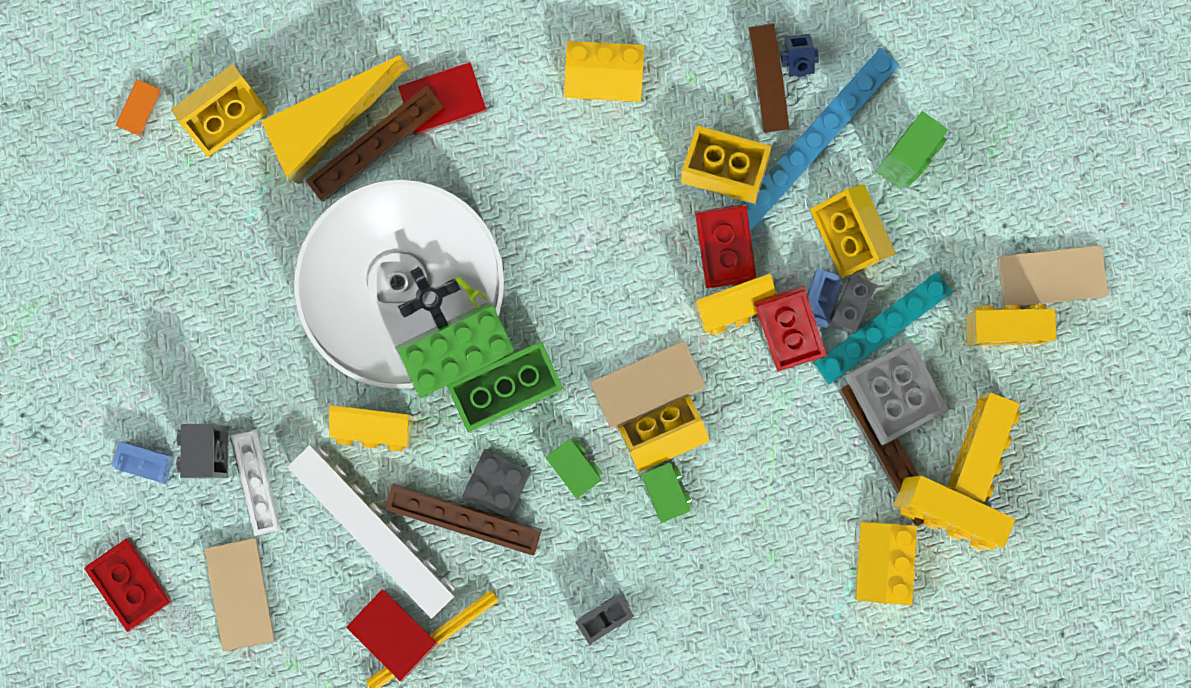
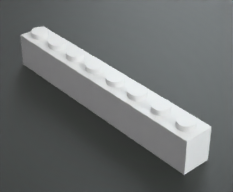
M309 445L287 468L432 619L456 596L453 592L455 589L453 584L444 577L441 580L435 574L437 568L427 558L423 561L416 554L419 552V549L409 539L405 542L399 536L401 530L392 521L387 523L381 517L383 511L374 502L369 504L363 498L365 493L356 483L352 486L345 479L348 475L339 465L336 464L333 467L327 459L330 456L320 446L315 448Z

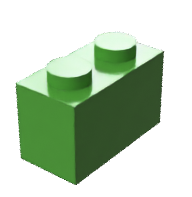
M568 439L545 458L574 497L578 499L601 481L599 475L602 474V471L594 461L588 463L583 456L586 450L578 440L573 443L571 439Z
M670 462L641 474L660 523L690 512L689 506L693 503L688 491L682 492L679 481L683 479L677 466L672 467Z

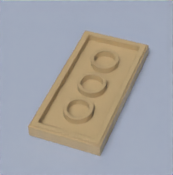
M1102 245L998 257L1004 306H1029L1108 297Z
M685 341L590 382L611 430L706 389Z
M257 538L204 548L222 651L276 641Z

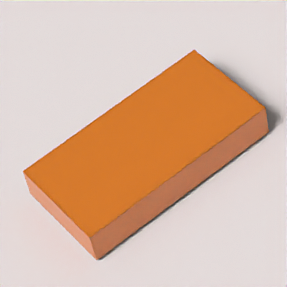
M136 79L115 126L141 137L162 91Z

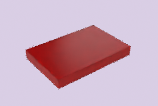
M471 62L398 86L403 104L425 86H428L444 106V108L414 130V136L487 112Z
M742 204L695 211L705 287L713 288L741 284L756 279L747 205Z
M804 285L754 301L777 372L827 356Z
M125 538L84 567V570L127 632H130L172 602L129 538Z
M383 589L346 626L400 682H403L438 645V642Z

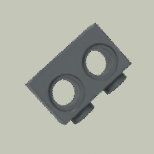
M855 274L850 276L828 324L849 334H854L877 284Z
M618 593L578 618L575 623L590 645L633 618L634 614L622 595Z

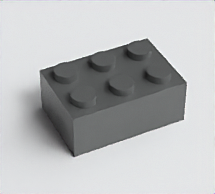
M181 424V430L177 431L176 437L177 445L181 446V457H177L176 469L180 473V478H228L229 427L217 424Z

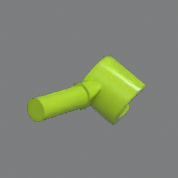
M460 276L455 279L469 295V301L475 307L480 308L475 303L477 296L481 295L487 301V296L483 292L474 290Z

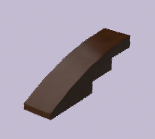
M771 23L748 27L763 132L789 129L788 112L775 25Z

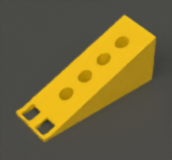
M401 55L261 121L288 179L299 184L404 71L410 69Z

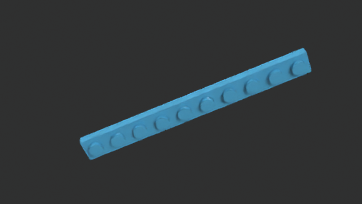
M881 48L877 50L763 178L756 204L742 201L740 205H747L750 232L899 66V63Z

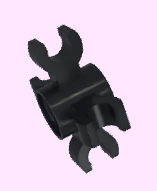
M420 267L411 270L410 273L418 290L416 298L397 306L401 315L405 318L423 308L430 312L438 329L447 326L448 322L440 306L444 297L461 290L457 281L453 278L435 288L428 284ZM429 291L434 292V302L424 304V294Z

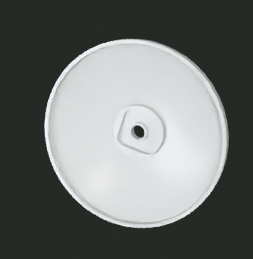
M397 179L373 182L356 188L337 199L323 211L309 229L302 242L295 266L294 297L296 308L303 328L314 347L335 368L358 381L383 388H412L413 385L396 352L395 346L436 327L430 312L423 308L404 318L397 307L416 298L418 287L410 271L420 267L428 284L435 288L460 276L474 290H480L487 296V301L481 295L477 296L475 303L478 306L486 302L491 303L499 316L504 290L503 267L498 247L486 224L470 206L457 196L437 186L415 180ZM395 275H401L404 278V285L400 289H394L390 285V280ZM460 285L461 290L444 297L440 306L447 321L475 308L469 301V295ZM432 291L426 292L423 296L424 304H431L435 300V293Z

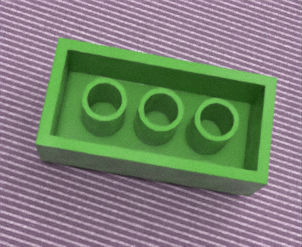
M921 111L875 172L899 189L905 184L910 186L926 170L932 161L931 158L945 144L947 139L944 135L948 129L924 111Z
M486 302L480 305V308L475 307L447 321L448 325L441 329L434 327L395 346L407 375L420 398L515 352L491 303Z
M542 341L447 385L468 433H472L564 391Z

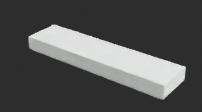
M258 429L231 435L254 536L281 530Z

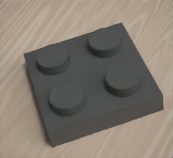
M484 449L462 496L510 518L532 471Z

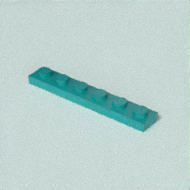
M936 272L827 353L826 357H822L813 364L826 383L828 385L953 293V291L941 275Z

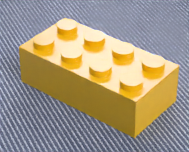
M991 392L979 396L947 488L980 503H985L986 499L989 500L994 491V485L991 483L994 475L1000 473L1003 465V460L1000 459L1003 450L1009 448L1012 440V435H1009L1012 425L1016 426L1021 415V411L1018 410L1020 403Z
M921 475L907 477L903 480L902 487L893 507L900 510V515L912 520L915 517L924 520V526L933 530L941 528L947 531L946 536L958 541L965 539L970 542V547L984 552L985 549L994 551V549L1005 548L1016 520L1015 518Z

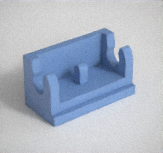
M818 268L814 272L807 296L817 326L827 328L843 279H841V276Z
M118 441V447L112 464L116 470L166 484L174 456Z

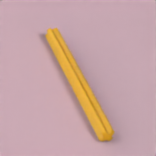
M492 590L487 592L429 635L440 645L499 601L498 597ZM384 667L367 679L366 684L369 688H380L395 676Z

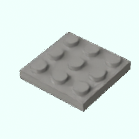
M912 341L845 375L881 445L896 439L949 410Z

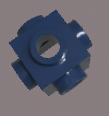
M803 34L785 37V51L781 52L782 67H787L789 77H803L807 74H815V63H819L818 49L814 48L811 35Z

